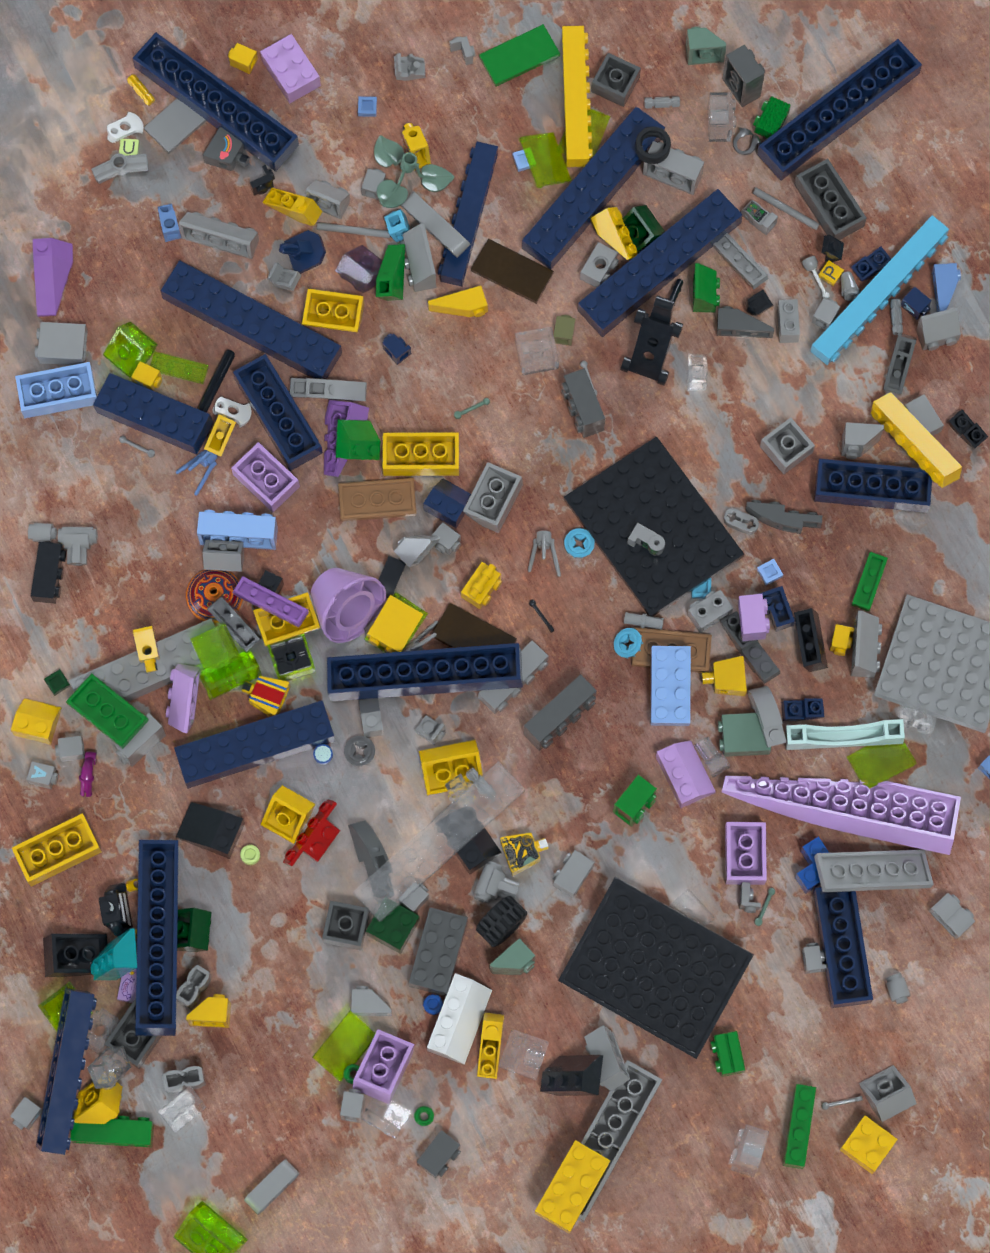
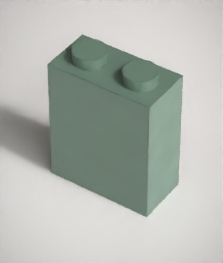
M757 713L725 714L721 716V721H718V732H722V739L719 740V750L723 751V757L770 754L771 747L766 746Z

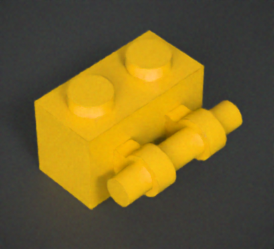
M481 562L461 591V598L478 609H481L483 605L486 606L491 600L490 594L493 590L497 591L502 583L501 573L495 570L496 567L493 564L488 566Z

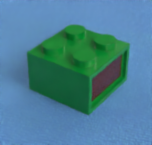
M638 774L614 804L613 813L631 827L634 823L638 824L644 817L645 809H650L656 802L657 788Z

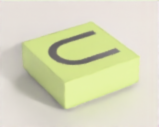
M121 139L119 153L125 156L138 155L139 140Z

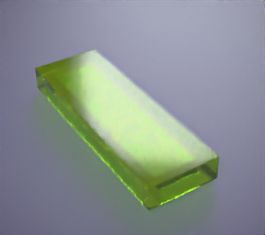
M155 351L150 364L151 367L160 370L161 374L204 384L209 366L206 364Z

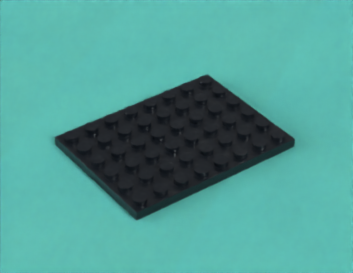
M657 436L564 496L566 504L583 527L591 534L599 549L649 616H655L744 557L743 551ZM637 523L664 538L665 547L660 555H652L647 548L638 543L634 547L627 544L628 538Z
M614 877L558 981L697 1059L754 954L623 880Z

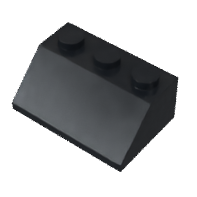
M469 805L453 811L436 823L437 829L469 875L487 864L488 861L502 854Z
M603 1055L559 1056L542 1072L540 1092L555 1096L599 1095Z

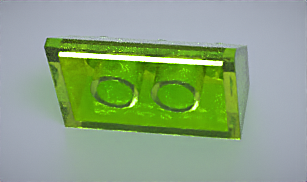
M245 651L238 654L231 661H222L214 669H205L201 672L199 679L209 700H212L244 685L245 681L251 682L257 679L262 674L252 652L247 653Z
M203 1201L189 1212L174 1235V1238L191 1253H239L248 1240Z

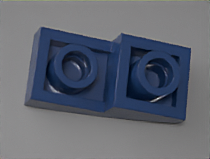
M880 246L869 256H864L851 268L863 282L881 271L891 258Z
M804 698L803 700L781 702L783 721L824 718L823 698Z

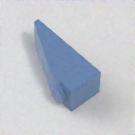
M957 263L934 264L932 277L936 312L947 310L957 283L961 280L960 269L957 270Z

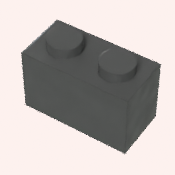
M441 1130L417 1160V1164L435 1179L438 1175L442 1177L449 1168L446 1166L449 1161H455L461 1153L459 1150L461 1146Z

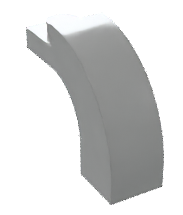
M762 686L748 690L751 708L755 710L759 718L766 746L771 747L786 743L780 712L769 687Z

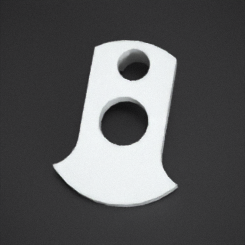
M128 112L126 117L107 125V139L112 143H116V141L118 142L134 133L142 134V120L136 114ZM126 124L130 129L122 130L120 126Z
M223 397L218 398L212 410L214 415H222L238 423L239 427L246 425L252 414L249 403L242 405ZM233 407L238 413L231 414L228 412V408Z

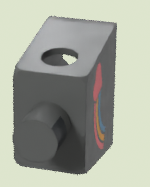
M219 127L203 154L204 163L232 171L237 163L246 167L250 157L243 154L245 150L244 144L222 127Z

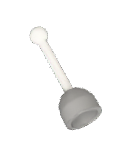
M816 257L806 258L802 261L803 267L807 271L813 272L823 293L822 297L828 299L829 293L825 291L816 272L818 266Z

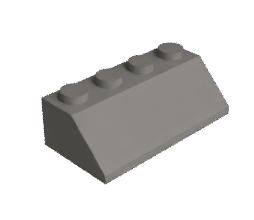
M187 212L179 222L182 239L253 259L259 242L258 232L254 229H244L231 222L227 224L215 217L210 219L198 212Z

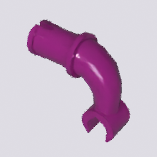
M86 751L85 761L79 776L81 781L80 795L83 797L85 793L86 797L92 796V781H94L93 765L97 763V752Z

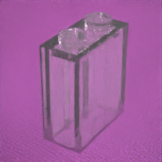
M189 1086L158 1112L176 1133L207 1107L191 1086Z

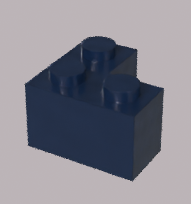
M783 586L759 593L763 595V599H767L768 610L765 615L770 614L776 632L794 626L795 620Z

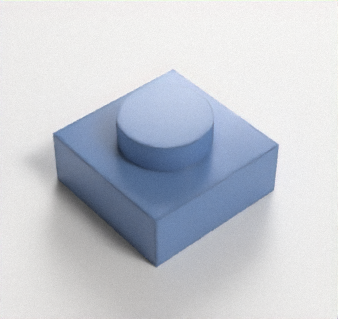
M359 96L358 116L376 117L377 97Z

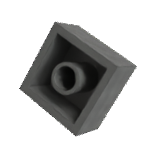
M608 53L592 81L591 92L624 107L640 78L641 68Z
M330 900L322 937L323 943L362 950L370 914L369 908Z

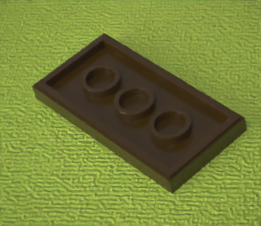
M489 238L471 268V272L537 304L554 274L553 270Z
M451 603L433 633L437 634L434 639L451 648L513 644L517 641V638Z

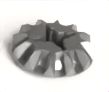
M355 736L346 743L344 754L347 761L353 766L362 767L369 764L374 758L375 746L369 738ZM355 745L360 749L365 748L363 751L364 757L360 754L355 755L357 752Z

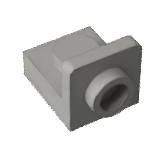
M426 715L415 729V733L434 745L445 736V725L437 723Z
M742 882L739 909H744V912L755 913L756 910L761 908V903L749 902V900H753V889L750 888V883Z

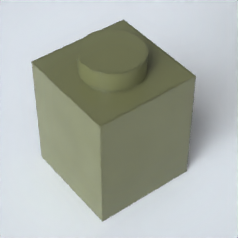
M569 315L557 316L553 343L572 346L575 318Z

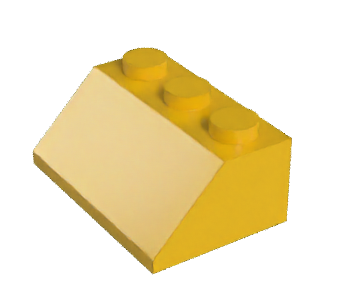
M308 289L302 325L358 333L362 321L364 297Z
M308 592L288 599L309 610L300 627L261 608L253 610L265 646L320 628Z
M476 740L419 751L427 795L474 786L473 782L466 777V772L471 768H474L478 775H481L483 778Z

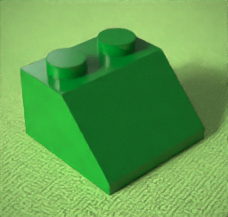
M695 263L693 275V312L715 313L716 306L720 305V295H716V289H720V278L717 277L716 270Z
M338 420L336 458L380 460L381 441L371 421Z

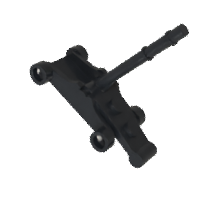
M677 279L669 299L656 296L650 317L645 310L638 309L634 323L641 325L632 358L624 357L621 371L627 373L630 371L658 381L657 384L665 386L669 372L663 370V366L670 348L672 336L679 338L684 325L677 321L671 324L673 308L682 290L683 280ZM650 352L654 355V358L648 359L644 353Z

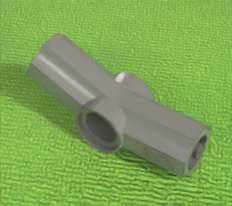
M118 153L113 155L111 160L91 170L98 184L117 175L123 176L129 172L148 171L147 154L125 156ZM118 163H124V164H123L122 166H120V167H117V166H116V164H118Z

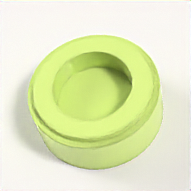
M247 845L242 848L240 856L246 865H254L260 859V852L256 846Z

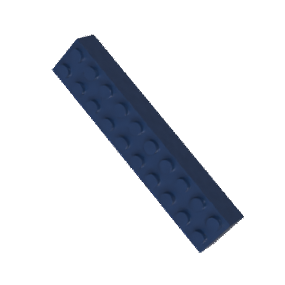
M157 32L132 58L134 67L176 99L183 102L217 129L222 127L244 144V149L275 172L299 146L296 134Z
M897 39L760 144L757 155L782 181L918 76L922 64Z
M636 106L523 238L522 249L552 270L591 224V217L602 211L643 162L639 159L635 149L638 134L647 127L656 126L665 130V127ZM657 137L644 139L642 143L643 150L648 153L652 142L658 143L661 139Z
M717 189L578 303V312L601 337H604L711 249L715 242H718L726 233L729 234L742 223L743 214Z
M180 260L160 290L162 298L169 303L313 379H327L342 355L341 345Z
M519 643L327 657V691L331 701L523 687L522 652Z
M139 840L135 1036H176L178 840Z

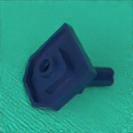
M309 230L284 241V243L280 244L279 248L280 253L289 255L293 270L298 271L300 274L321 265L326 254L321 236Z

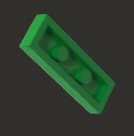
M873 552L869 553L851 606L870 611L888 560L887 557Z

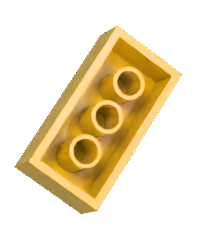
M383 433V476H459V433Z
M83 813L12 847L22 872L31 887L102 853Z
M575 1140L534 1213L570 1234L611 1160Z

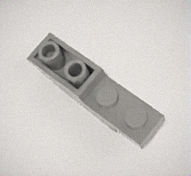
M291 378L290 395L292 397L366 401V382Z

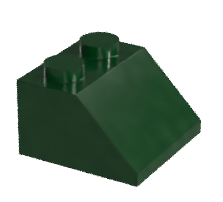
M647 205L633 207L622 218L629 230L631 240L636 246L638 254L665 232Z
M198 908L178 909L177 951H208L212 912Z

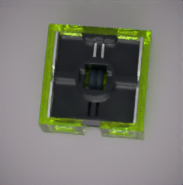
M304 634L268 645L272 662H276L274 669L278 680L288 681L316 672Z

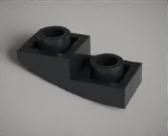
M963 409L947 421L950 427L973 449L988 438L978 423H973Z
M390 555L378 579L385 587L387 598L390 595L393 596L406 565L402 560Z

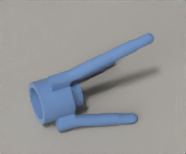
M207 450L201 451L195 458L178 469L176 474L187 468L191 471L199 464L204 467L209 466L194 493L197 496L212 469L217 465L215 460L218 457Z

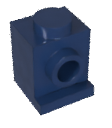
M395 334L387 335L382 342L383 350L396 365L412 354L411 347L407 346L405 341L401 337L398 338Z

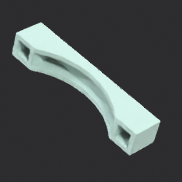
M903 719L838 727L806 724L787 725L785 730L786 750L903 744L905 739Z

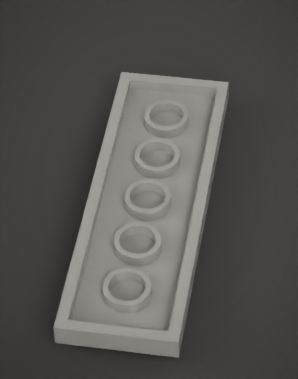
M925 850L817 853L814 856L823 892L931 888L934 885Z

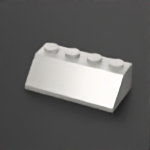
M455 973L428 1043L427 1051L465 1065L492 990L472 979Z

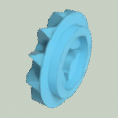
M581 528L571 530L564 540V547L567 553L574 558H583L590 555L595 545L591 534ZM575 539L579 542L584 540V549L580 546L574 548V546L576 545Z
M633 628L621 630L614 639L615 652L627 659L631 656L635 657V654L641 651L640 647L643 644L642 635ZM629 639H630V641H632V642H634V643L630 644V645H629V648H628V647H627L626 645H624V644L628 643V642H629Z

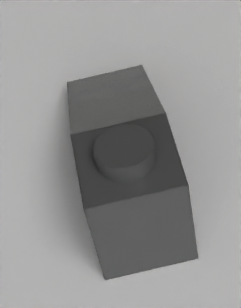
M730 306L718 308L717 336L773 338V327L739 309H733Z
M898 333L883 390L902 394L917 340L916 337Z

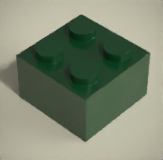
M385 897L368 926L366 935L401 954L417 927L420 916Z

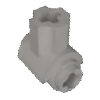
M93 527L59 528L58 543L64 545V548L67 549V564L74 566L87 565V549H91V546L97 544V529Z
M488 861L484 865L475 889V899L489 903L490 900L497 899L498 897L503 899L507 896H512L515 898L520 883L505 878L506 875L503 873L502 866Z

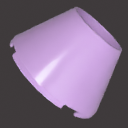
M332 568L322 573L312 586L311 598L324 635L332 642L344 643L365 633L364 628L371 621L374 623L385 605L386 590L381 582L376 578L340 568Z

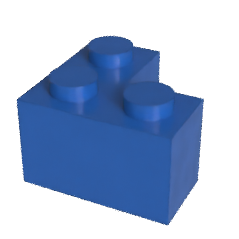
M819 836L802 846L800 851L809 866L798 872L795 879L805 894L821 885L814 856L817 853H829Z

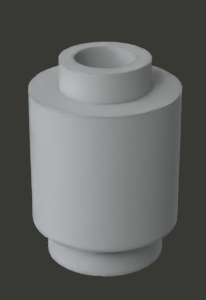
M29 524L28 539H33L34 542L49 543L56 539L57 528H54L53 524Z
M901 973L887 977L886 986L891 1001L897 1004L907 1002L908 997L911 995L905 978H902Z

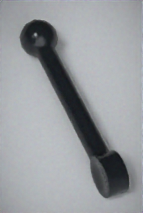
M530 600L529 606L535 609L551 633L554 632L553 626L550 625L536 606V601Z

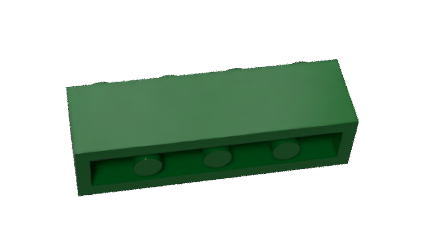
M796 1084L794 1088L783 1166L797 1169L805 1167L817 1087Z
M118 1116V1119H111L105 1124L74 1122L70 1138L72 1143L152 1148L154 1123L147 1117H138L137 1120H130L128 1116Z

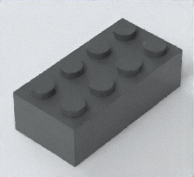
M829 159L796 175L794 185L827 235L830 234L841 240L865 226L867 217Z
M580 674L524 725V736L539 751L542 748L547 749L553 743V738L557 735L559 737L563 735L571 722L573 724L581 718L580 714L585 709L589 711L596 704L594 701L596 700L597 690Z
M429 908L410 976L409 987L447 996L468 924V917Z

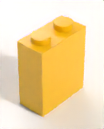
M390 595L368 631L366 638H368V642L377 647L380 645L385 648L384 651L386 653L402 652L423 614Z

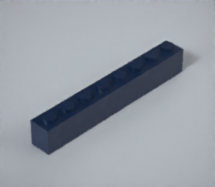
M477 141L475 148H471L470 158H472L471 164H467L465 171L467 179L466 181L463 180L461 185L463 194L462 197H458L456 208L459 209L452 218L453 228L471 245L458 258L446 247L444 248V264H440L438 275H441V282L463 287L498 156V146Z

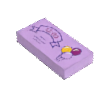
M137 968L121 977L117 1000L131 1003L135 1000Z

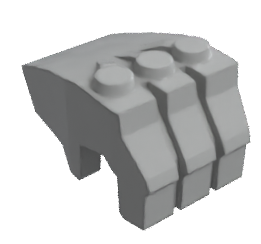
M401 53L394 56L396 80L409 81L426 78L424 58L415 57L413 54L401 57Z

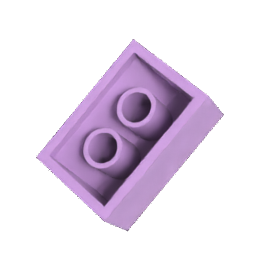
M177 664L175 669L171 670L170 681H173V686L169 688L168 699H171L170 706H167L166 717L169 718L168 724L183 733H188L195 719L201 667Z
M691 740L675 743L657 751L656 759L680 808L716 793Z

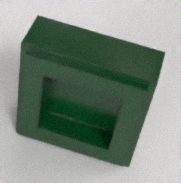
M60 669L44 678L54 696L70 687L69 682Z

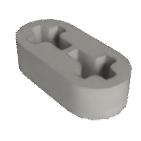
M729 509L724 515V523L732 529L748 535L754 534L758 530L759 522L752 515L737 509ZM732 514L736 515L735 519L737 520H733V522H730L729 517H731ZM750 521L753 522L754 527L748 529L747 524H749Z

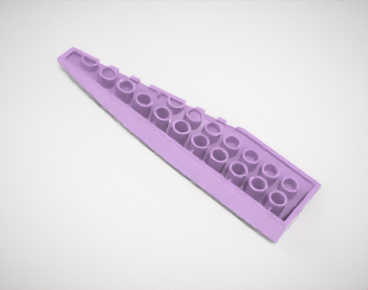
M725 776L722 793L797 820L846 833L950 855L961 799L959 796L884 780H877V783H868V780L848 782V779L832 782L831 779L818 778L789 780V778L780 777V780H769V777L752 779L750 776Z

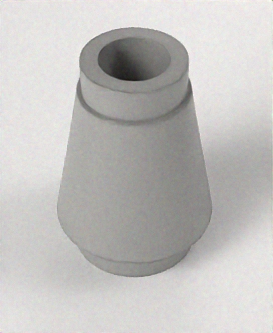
M844 272L841 274V295L847 301L854 300L859 295L860 290L852 273Z

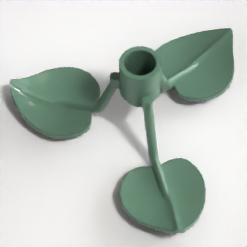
M382 135L376 141L374 147L376 162L386 168L392 164L394 166L400 164L402 170L397 184L392 180H385L378 185L377 197L383 207L395 208L406 201L408 191L405 187L400 186L405 173H411L414 169H416L418 176L423 178V187L431 192L442 191L454 180L455 176L452 173L433 164L423 166L420 172L415 154H404L403 148L398 143L386 139Z

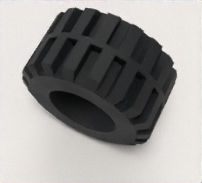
M507 896L486 913L478 923L476 931L492 947L499 946L519 928L526 919L528 912L512 896Z

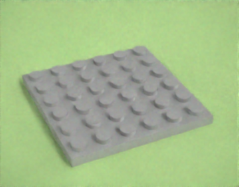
M907 594L874 696L985 733L990 720V622Z

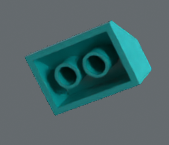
M129 929L110 941L93 960L91 973L94 976V980H118L137 968L135 929Z

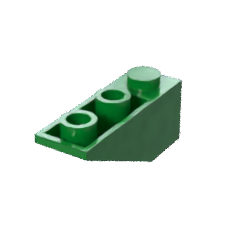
M405 244L387 246L376 280L377 298L386 301L403 300Z

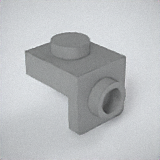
M467 36L456 37L449 41L451 52L461 50L465 64H473L475 50L473 45H469Z
M275 263L268 279L275 287L294 291L301 274L298 271L285 269L279 263Z

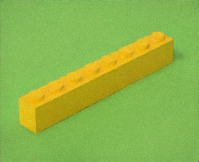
M562 26L567 167H585L589 160L592 159V149H589V143H592V132H588V127L591 126V115H587V110L591 109L590 99H587V93H590V82H586V77H589V66H586L585 60H589V51L585 49V44H588V33H584V26Z

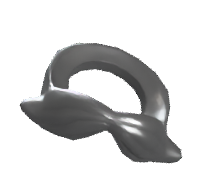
M739 128L740 132L733 140L735 151L741 155L751 154L758 145L762 144L756 134L745 128ZM745 135H752L750 149L747 151L739 150L737 147L738 140Z

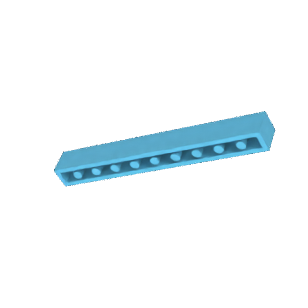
M932 215L812 344L810 352L826 365L831 361L835 362L841 355L839 352L843 348L847 349L852 344L853 340L851 339L855 335L859 336L864 331V325L867 322L871 323L876 318V312L879 309L883 310L888 305V299L891 296L895 297L900 292V286L903 283L907 284L912 279V273L915 270L919 271L925 264L923 261L935 254L937 251L935 248L939 244L942 246L949 238L947 236L949 228Z

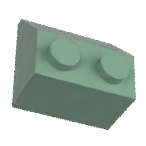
M692 27L687 29L685 47L688 65L724 62L726 42L707 28Z
M519 938L490 964V972L502 975H521L524 972L527 974L535 967V954Z

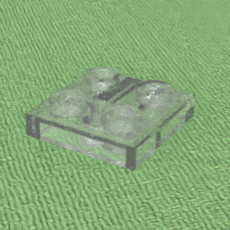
M512 1029L499 1063V1068L536 1080L549 1042Z

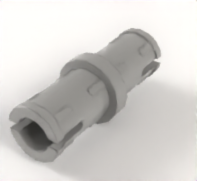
M626 612L624 624L641 626L644 629L649 627L662 630L664 618L647 616L646 613L640 615Z

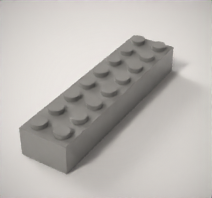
M209 619L157 642L160 659L156 660L158 671L146 673L145 663L139 661L138 653L135 651L69 681L75 692L92 673L129 702L173 683V681H170L171 670L175 669L177 664L201 667L202 670L228 659V655L212 619ZM151 649L145 650V655L151 654Z
M628 1060L625 1065L630 1080L609 1092L581 1144L611 1160L578 1218L582 1223L587 1218L662 1082V1079Z

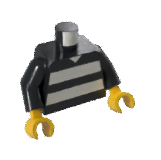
M138 879L129 880L126 884L123 882L110 885L106 888L104 896L99 897L102 923L117 937L129 929H134L126 890L129 892L138 890V888L134 887V882L138 881ZM137 928L135 929V938H136V939H137Z

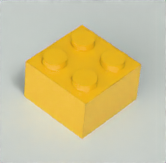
M864 1115L840 1148V1151L873 1174L898 1139Z

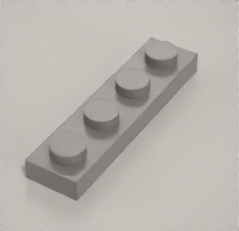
M728 233L713 244L716 251L753 289L768 280V275Z

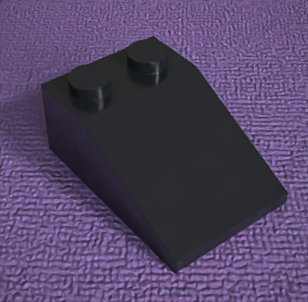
M191 802L176 838L230 859L245 822L243 818L225 811Z
M50 934L44 937L45 977L92 975L91 964L108 945L107 934Z

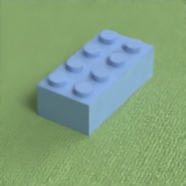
M90 362L15 376L21 412L24 419L93 406L97 398Z
M213 510L199 512L197 536L200 545H204L205 540L243 542L244 548L276 550L278 526L276 517H273L271 514L257 516L249 512L235 514L231 511L215 513Z
M652 646L651 726L690 725L691 646Z

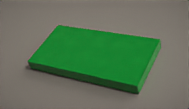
M544 24L479 54V58L495 87L560 57V52Z
M92 673L66 701L67 705L122 749L149 721L145 715Z

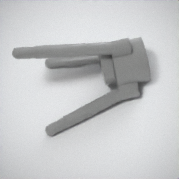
M538 531L536 539H533L528 572L532 570L537 546L539 549H542V559L546 558V549L551 547L557 576L560 577L561 573L554 539H551V532Z
M435 621L416 639L408 643L405 650H423L422 646L437 634L433 633L421 642L419 641L439 622Z

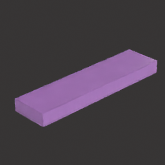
M243 576L233 590V595L297 627L301 626L309 613L308 609Z

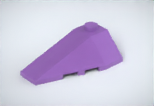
M53 238L33 239L37 316H56L65 284L68 281L69 271L73 265V245Z
M329 400L325 416L328 434L325 435L327 450L324 453V475L339 477L348 460L336 458L338 420L367 421L369 407L352 402Z

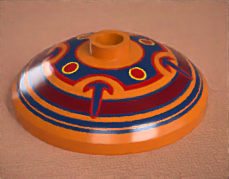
M202 570L197 573L189 582L186 590V601L192 614L203 622L212 619L214 624L219 623L207 608L222 594L239 611L243 599L233 595V590L237 586L239 579L230 571ZM216 589L217 593L211 594L210 591Z

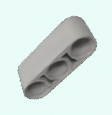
M285 1159L246 1196L244 1201L259 1215L300 1173Z

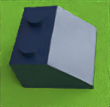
M441 479L423 503V509L443 522L457 528L465 515L463 510L471 494L451 482Z

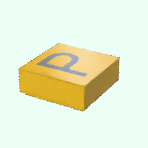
M828 260L818 276L834 287L844 269Z

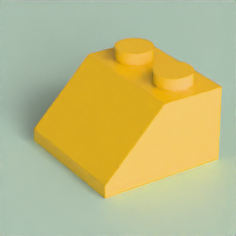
M24 698L15 713L11 732L14 736L51 745L62 708Z
M282 785L273 794L260 825L294 844L308 822L315 803Z
M214 994L213 997L206 998L186 1016V1020L190 1026L229 1028L231 1003L228 998H225V995Z
M103 1074L81 1090L77 1096L78 1106L74 1113V1122L105 1124L109 1120L115 1119L120 1111L119 1106L123 1086L107 1074Z

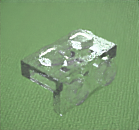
M372 1098L365 1109L362 1120L396 1139L401 1128L409 1118L411 1111L392 1100L390 1104Z

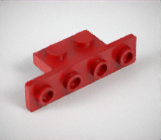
M326 800L320 805L319 812L309 820L308 827L304 833L297 837L296 844L286 852L285 859L283 860L284 864L293 866L302 852L316 862L321 859L340 832L337 827L327 820V817L337 805L335 801Z

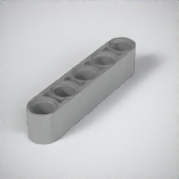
M414 191L401 205L419 224L424 223L425 229L455 257L458 258L471 245Z

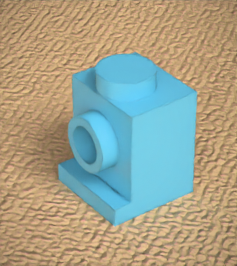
M400 209L384 217L389 235L396 243L402 241L403 234L410 230L407 217Z

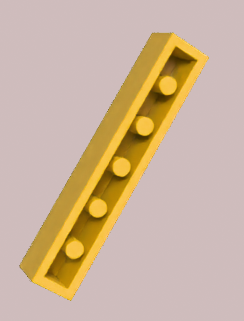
M891 392L873 401L872 417L881 425H884V430L890 433L897 444L901 445L908 455L919 464L920 468L930 475L933 482L943 488L960 479L962 466Z

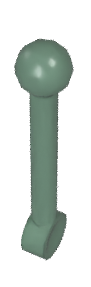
M484 398L482 402L461 412L456 411L454 413L455 419H460L462 415L482 405H489L490 399Z
M774 888L768 889L767 899L759 917L755 919L756 926L762 925L763 915L772 895L775 894Z

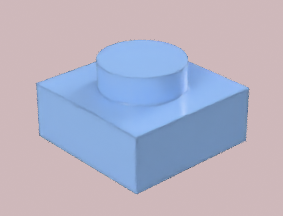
M530 148L512 154L518 172L536 167V162Z
M774 559L757 567V571L765 585L783 577V573Z

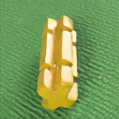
M135 74L127 78L130 86L144 100L146 105L150 106L155 102L153 95L149 93L148 89L138 80Z

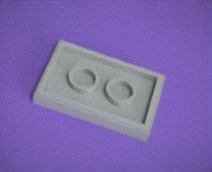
M176 99L144 127V130L170 154L202 126L206 120L183 102Z

